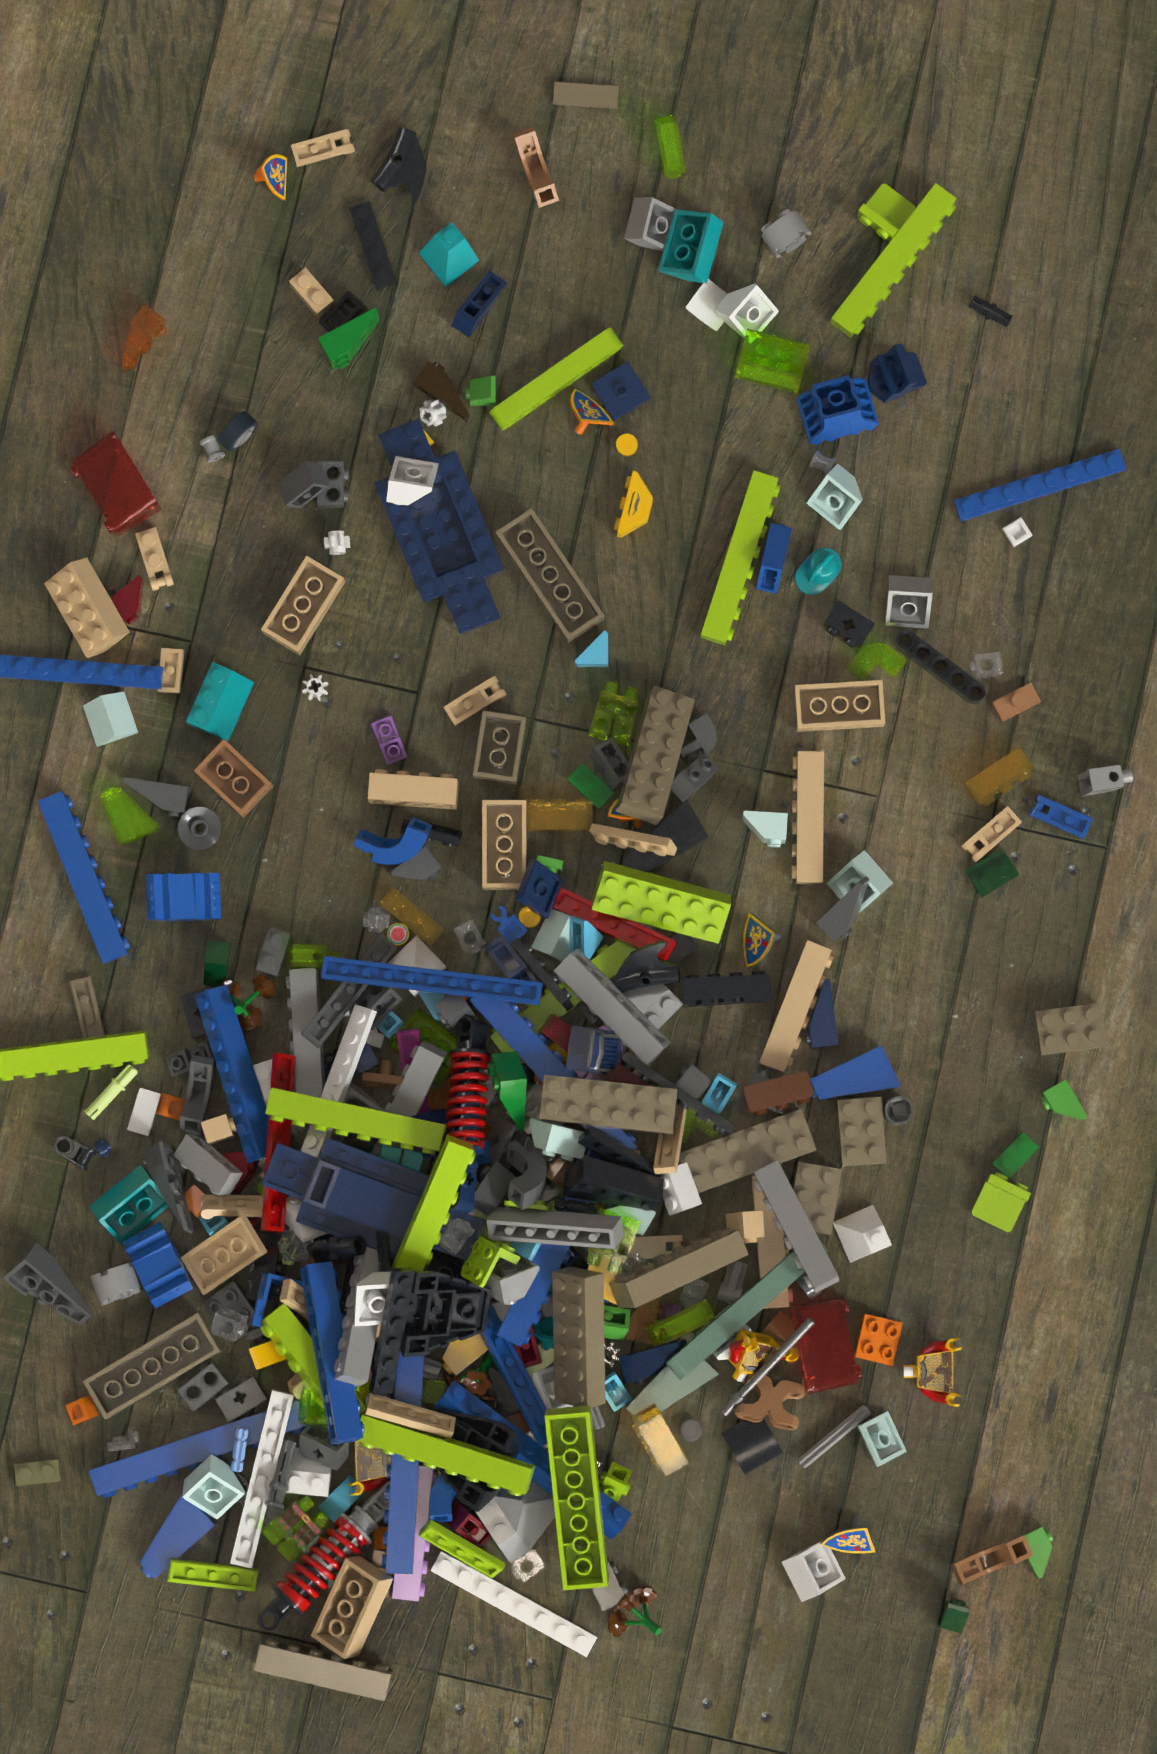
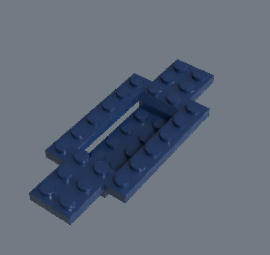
M419 418L378 434L391 468L396 456L439 463L432 491L409 505H396L386 502L390 476L374 482L423 603L444 595L460 635L499 620L500 615L485 578L504 571V568L456 451L454 450L435 458Z
M327 1137L319 1158L277 1142L262 1185L303 1200L295 1221L336 1237L346 1238L360 1235L365 1239L366 1247L377 1250V1244H379L376 1238L377 1232L387 1231L389 1233L391 1257L395 1258L421 1198L419 1196H422L430 1175ZM449 1209L450 1216L446 1225L442 1224L440 1241L437 1245L434 1244L433 1249L467 1261L474 1243L482 1233L486 1220Z

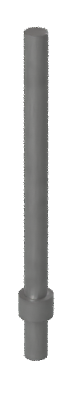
M808 1317L745 1385L730 1396L731 1399L720 1410L723 1415L727 1416L737 1405L746 1400L745 1396L815 1324L812 1318Z

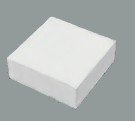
M1021 517L1002 528L1013 548L1032 537V533Z

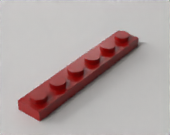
M561 888L552 907L554 910L569 916H576L587 920L598 931L636 949L664 940L666 942L665 947L657 954L664 961H667L676 945L675 940L632 920L592 910V901L564 888Z

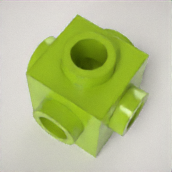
M612 1462L608 1472L603 1471L599 1478V1483L602 1484L600 1490L618 1502L621 1495L626 1496L631 1483L628 1480L632 1470Z

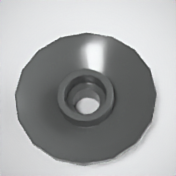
M194 807L188 809L181 816L178 822V834L186 846L194 850H204L212 847L218 841L221 834V823L219 817L212 810L206 807ZM197 824H202L203 830L201 832L195 830Z

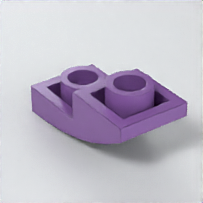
M389 715L371 722L387 765L406 758L407 754L392 716Z

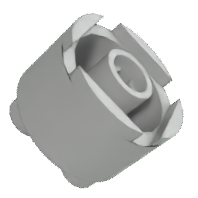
M786 209L778 215L779 219L773 224L769 222L761 228L763 232L761 237L776 258L782 257L780 253L783 251L787 254L792 252L807 240L806 234H812L797 211L790 212L789 209Z
M132 1262L108 1269L102 1274L97 1273L90 1276L97 1300L101 1306L141 1292Z

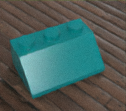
M675 209L658 271L690 282L707 283L724 222L712 213Z
M212 662L186 720L187 724L222 740L225 739L228 742L254 682L233 670Z
M140 1164L89 1207L98 1221L122 1245L123 1241L135 1235L167 1209L169 1205L150 1174Z

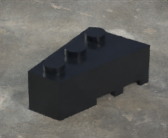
M257 1233L267 1253L250 1264V1272H248L249 1287L248 1292H246V1299H257L262 1273L282 1274V1261H279V1252L284 1250V1239H280L281 1234ZM270 1284L267 1300L276 1301V1296L280 1297L281 1285Z

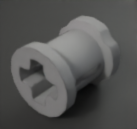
M217 435L206 437L199 442L204 447L207 454L206 460L209 463L225 457V453L221 451L218 444Z

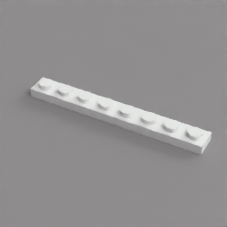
M355 1004L320 1098L344 1102L376 1016V1011ZM310 1124L301 1151L319 1158L326 1138L331 1137L333 1129L327 1128L326 1132L313 1129L314 1125Z
M272 1389L230 1564L252 1568L267 1508L264 1504L265 1501H268L271 1489L269 1484L274 1479L294 1394Z
M443 1551L440 1552L431 1569L433 1573L585 1657L588 1656L597 1639V1636Z

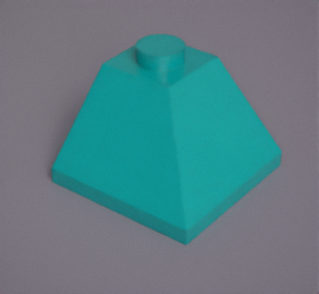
M453 222L435 234L419 252V255L445 287L479 262L471 246Z

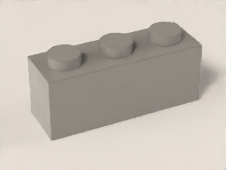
M186 1134L173 1155L179 1160V1164L183 1168L193 1172L194 1177L198 1181L208 1185L209 1190L218 1196L230 1195L243 1174L241 1170L213 1146L208 1144L200 1135Z

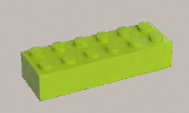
M607 861L603 862L592 898V910L718 944L731 907L730 894Z

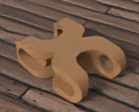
M753 1374L747 1375L745 1381L743 1382V1385H745V1383L753 1376ZM765 1375L752 1389L756 1391L759 1400L754 1404L741 1403L735 1409V1415L740 1419L757 1423L761 1422L765 1416H768L769 1422L773 1427L796 1430L799 1426L798 1418L786 1412L782 1403L787 1399L799 1400L803 1398L806 1388L802 1384L788 1380H782L776 1387H773L772 1380Z

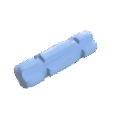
M237 1428L235 1435L237 1440L234 1442L232 1456L234 1460L231 1462V1470L242 1472L244 1464L242 1460L245 1458L247 1444L245 1439L248 1437V1429Z

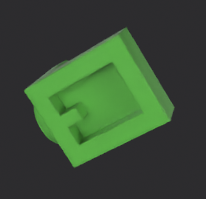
M538 855L537 861L553 873L557 874V870H563L564 861Z

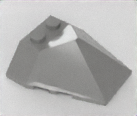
M532 1480L529 1490L525 1495H512L508 1493V1489L501 1488L500 1492L479 1512H476L510 1563L528 1552L555 1518L553 1496Z

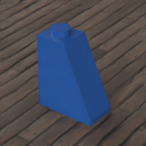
M771 523L757 581V590L777 594L792 531L791 527Z

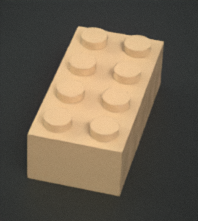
M306 556L261 628L262 633L300 656L345 583L344 578Z
M88 558L70 562L44 583L86 658L106 652L130 633Z
M883 680L795 685L794 687L797 732L884 727Z
M376 769L375 773H370L368 801L370 804L457 810L459 782L451 774H441L440 777H433L431 773L420 772L419 776H412L408 771H397V774H389L388 770Z
M482 800L483 890H519L527 869L526 800Z
M361 1556L345 1558L311 1637L343 1659L359 1656L393 1578Z

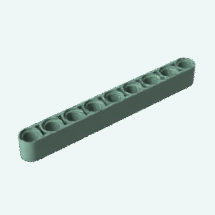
M821 1242L822 1246L824 1247V1249H825V1251H826V1253H827V1252H828V1249H827V1248L824 1246V1244ZM794 1251L787 1255L666 1362L680 1380L804 1273L803 1268L798 1269L793 1257L796 1256Z

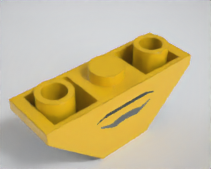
M633 471L632 476H627L625 489H628L626 497L622 496L619 509L623 510L621 518L617 517L614 530L618 531L617 537L620 538L646 524L649 519L653 497L637 471Z

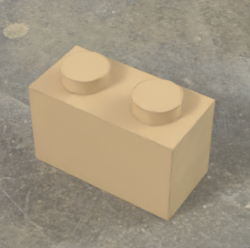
M306 267L289 281L291 288L318 319L335 305L332 297Z
M224 1114L201 1122L208 1144L213 1145L237 1137V1128L233 1117L231 1118L230 1115Z
M763 1210L726 1214L727 1228L739 1230L744 1244L755 1243L757 1238L765 1237Z

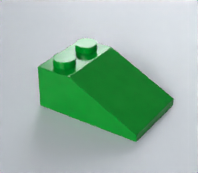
M376 307L318 338L320 347L333 370L335 368L342 369L350 364L349 361L354 358L379 323L380 319Z
M518 1051L491 1054V1063H488V1074L492 1076L493 1089L497 1090L500 1100L519 1130H524L527 1078Z

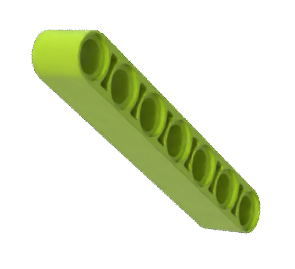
M611 327L604 330L495 406L489 412L502 431L509 428L615 354L624 346Z

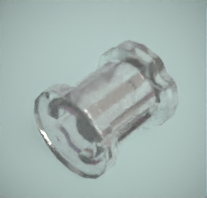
M817 449L809 467L820 469L827 475L832 470L837 458H830L821 454L820 450Z

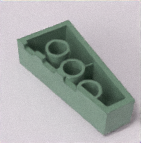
M704 1360L680 1380L666 1365L626 1409L641 1423H644L710 1381L719 1373Z

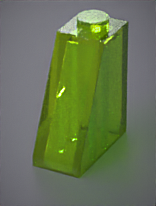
M673 115L652 119L663 174L665 177L669 176V179L679 178L682 176L681 173H686L677 120Z
M113 786L103 790L104 794L100 795V799L120 846L161 830L160 825L120 787L116 789Z
M705 1299L645 1326V1329L655 1347L673 1341L715 1320L713 1308Z

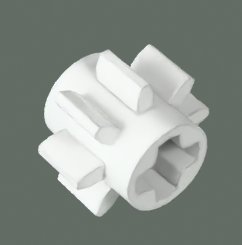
M429 399L423 402L424 406L419 408L421 420L427 426L434 424L436 427L442 424V419L447 417L445 415V406L438 399L435 401Z
M344 531L328 532V537H324L325 550L329 549L330 555L345 554V548H350V537L345 536Z
M310 674V680L308 682L303 681L307 688L302 690L303 694H310L308 698L310 701L313 697H317L321 701L320 696L322 694L328 695L324 687H327L329 684L328 682H321L322 675H319L317 679ZM313 683H316L317 686H321L318 688V692L316 693L314 692V690H310L313 688Z

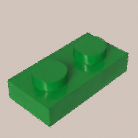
M583 763L567 779L598 810L614 795Z
M1022 1132L992 1164L1009 1179L1039 1147Z

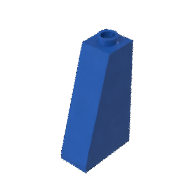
M882 1046L810 1079L814 1093L813 1098L817 1097L818 1100L895 1089L901 1086Z
M181 1495L141 1559V1571L148 1578L151 1576L154 1579L157 1578L169 1567L170 1558L178 1559L216 1523L206 1512L182 1498Z

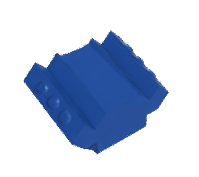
M849 375L813 384V390L805 391L796 398L810 444L819 445L824 440L832 442L843 436L858 435L863 429L872 431L879 425L866 379L859 377L850 379Z
M220 873L146 875L148 920L205 921L221 919Z
M161 1222L123 1241L125 1250L154 1308L193 1289L185 1264L172 1238L169 1237Z

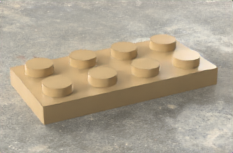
M244 1214L183 1255L181 1259L201 1293L205 1295L266 1254L267 1250Z

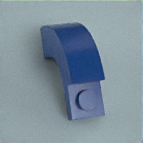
M412 817L405 833L395 839L382 838L361 829L353 846L358 847L363 852L373 853L372 862L386 865L403 863L413 858L421 850L431 831L432 825Z
M442 1474L434 1483L429 1497L430 1520L434 1522L452 1521L451 1505L456 1492L451 1485L444 1481Z

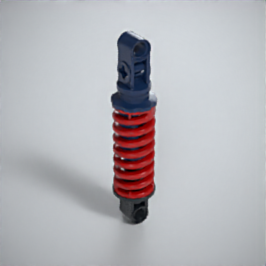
M463 1017L459 1021L457 1049L451 1050L449 1054L451 1057L450 1064H452L450 1066L452 1076L449 1078L451 1088L448 1090V1096L451 1099L447 1102V1107L450 1110L446 1113V1118L449 1121L446 1124L447 1135L472 1143L474 1152H476L473 1163L471 1165L468 1164L466 1168L467 1177L464 1184H460L457 1189L459 1193L457 1201L454 1205L451 1204L449 1208L465 1214L470 1213L475 1206L476 1171L478 1169V1162L476 1161L477 1156L485 1153L484 1141L478 1140L485 1137V1133L479 1131V1128L485 1127V1121L479 1119V1116L486 1115V1109L481 1108L480 1105L487 1103V1098L481 1096V1093H486L488 1087L478 1083L488 1081L489 1076L485 1073H480L479 1070H487L491 1059V1053L485 1051L487 1025L482 1021L469 1017Z

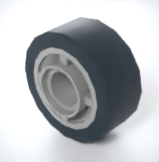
M247 411L240 412L221 431L218 441L228 451L232 452L251 436L258 422Z

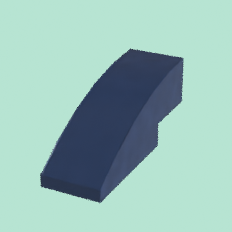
M500 935L484 947L507 978L538 982L503 935Z

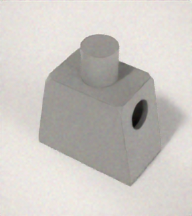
M1120 765L1088 769L1077 775L1081 797L1116 791L1124 787V783L1133 781L1131 769L1121 770Z

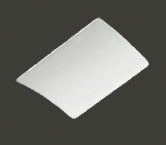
M708 279L707 283H703L686 306V309L713 330L718 331L724 320L714 309L726 297L727 293Z

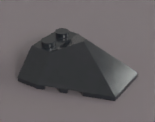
M438 1271L415 1272L401 1346L402 1356H425L430 1354V1351L438 1347L445 1348L451 1342L456 1340L462 1341L485 1332L492 1290L487 1287L481 1288L472 1282Z
M438 1408L437 1412L456 1417L452 1439L516 1459L519 1453L518 1435L516 1431L496 1420ZM436 1467L444 1476V1481L451 1485L457 1493V1498L476 1512H479L502 1488L494 1489L488 1487L486 1482L480 1480L479 1482H472L467 1480L464 1475H450L444 1472L445 1469Z

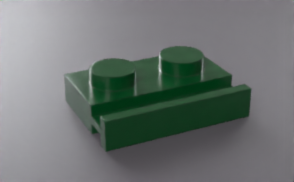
M1003 848L965 870L981 898L1019 876Z

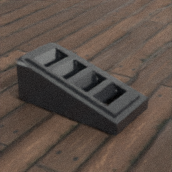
M347 291L318 323L330 332L335 328L328 322L329 319L340 327L353 320L364 309L365 305L351 291ZM350 300L356 306V308L353 309L346 302ZM342 306L350 313L348 316L340 309ZM336 312L344 319L342 323L334 316Z

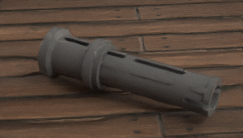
M283 1440L274 1481H271L269 1484L271 1489L268 1501H265V1506L284 1509L285 1493L289 1490L287 1480L295 1447L297 1446V1443L293 1441Z

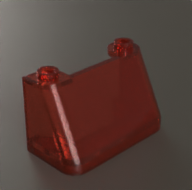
M114 431L107 434L72 461L73 466L70 469L76 478H82L107 519L103 523L109 533L114 532L118 537L162 510Z
M839 1296L790 1306L789 1312L794 1323V1331L808 1317L815 1321V1324L797 1342L803 1377H805L806 1393L813 1394L859 1384V1379L863 1378L860 1365L856 1366L845 1315V1313H849L847 1300H842V1297Z

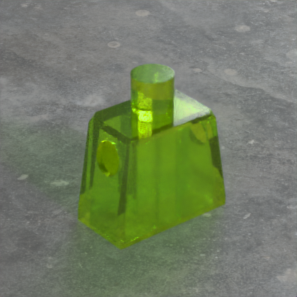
M292 944L289 947V969H322L324 956L340 958V952L328 951L327 945ZM313 954H318L320 959L314 960Z

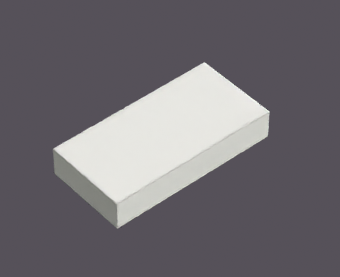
M143 1088L139 1089L127 1130L149 1136L161 1098L160 1093Z

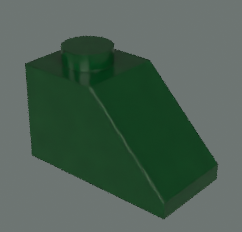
M207 940L204 962V986L217 987L222 985L223 981L227 979L231 952L230 943Z

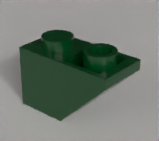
M951 1598V1601L945 1600L938 1626L962 1634L970 1612L966 1602L956 1598Z

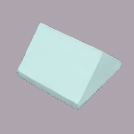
M125 692L101 695L83 705L97 747L138 733Z
M552 909L548 919L544 920L531 948L562 962L570 954V916Z
M888 1411L857 1425L876 1467L907 1452Z

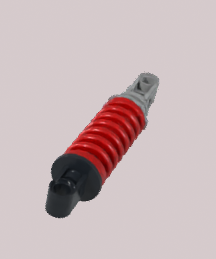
M390 1480L374 1492L364 1502L362 1507L356 1505L351 1515L347 1516L341 1513L334 1523L336 1531L327 1529L326 1537L328 1539L320 1537L317 1540L319 1548L316 1546L309 1548L311 1557L303 1555L301 1557L303 1565L298 1563L293 1565L292 1569L295 1574L286 1572L284 1575L286 1583L278 1581L275 1585L271 1586L277 1596L257 1617V1624L261 1629L266 1631L275 1630L292 1611L302 1616L304 1611L311 1605L306 1595L309 1593L312 1597L318 1598L319 1592L314 1587L318 1585L325 1590L328 1585L323 1579L326 1580L328 1578L334 1581L336 1576L333 1572L335 1569L340 1571L341 1563L345 1558L351 1557L350 1554L352 1552L359 1555L361 1550L357 1547L358 1545L361 1547L362 1545L367 1546L372 1543L369 1537L370 1533L379 1528L377 1522L384 1517L385 1510H389V1501H385L386 1487L390 1485ZM267 1614H271L274 1618L273 1624L269 1627L263 1624V1617Z

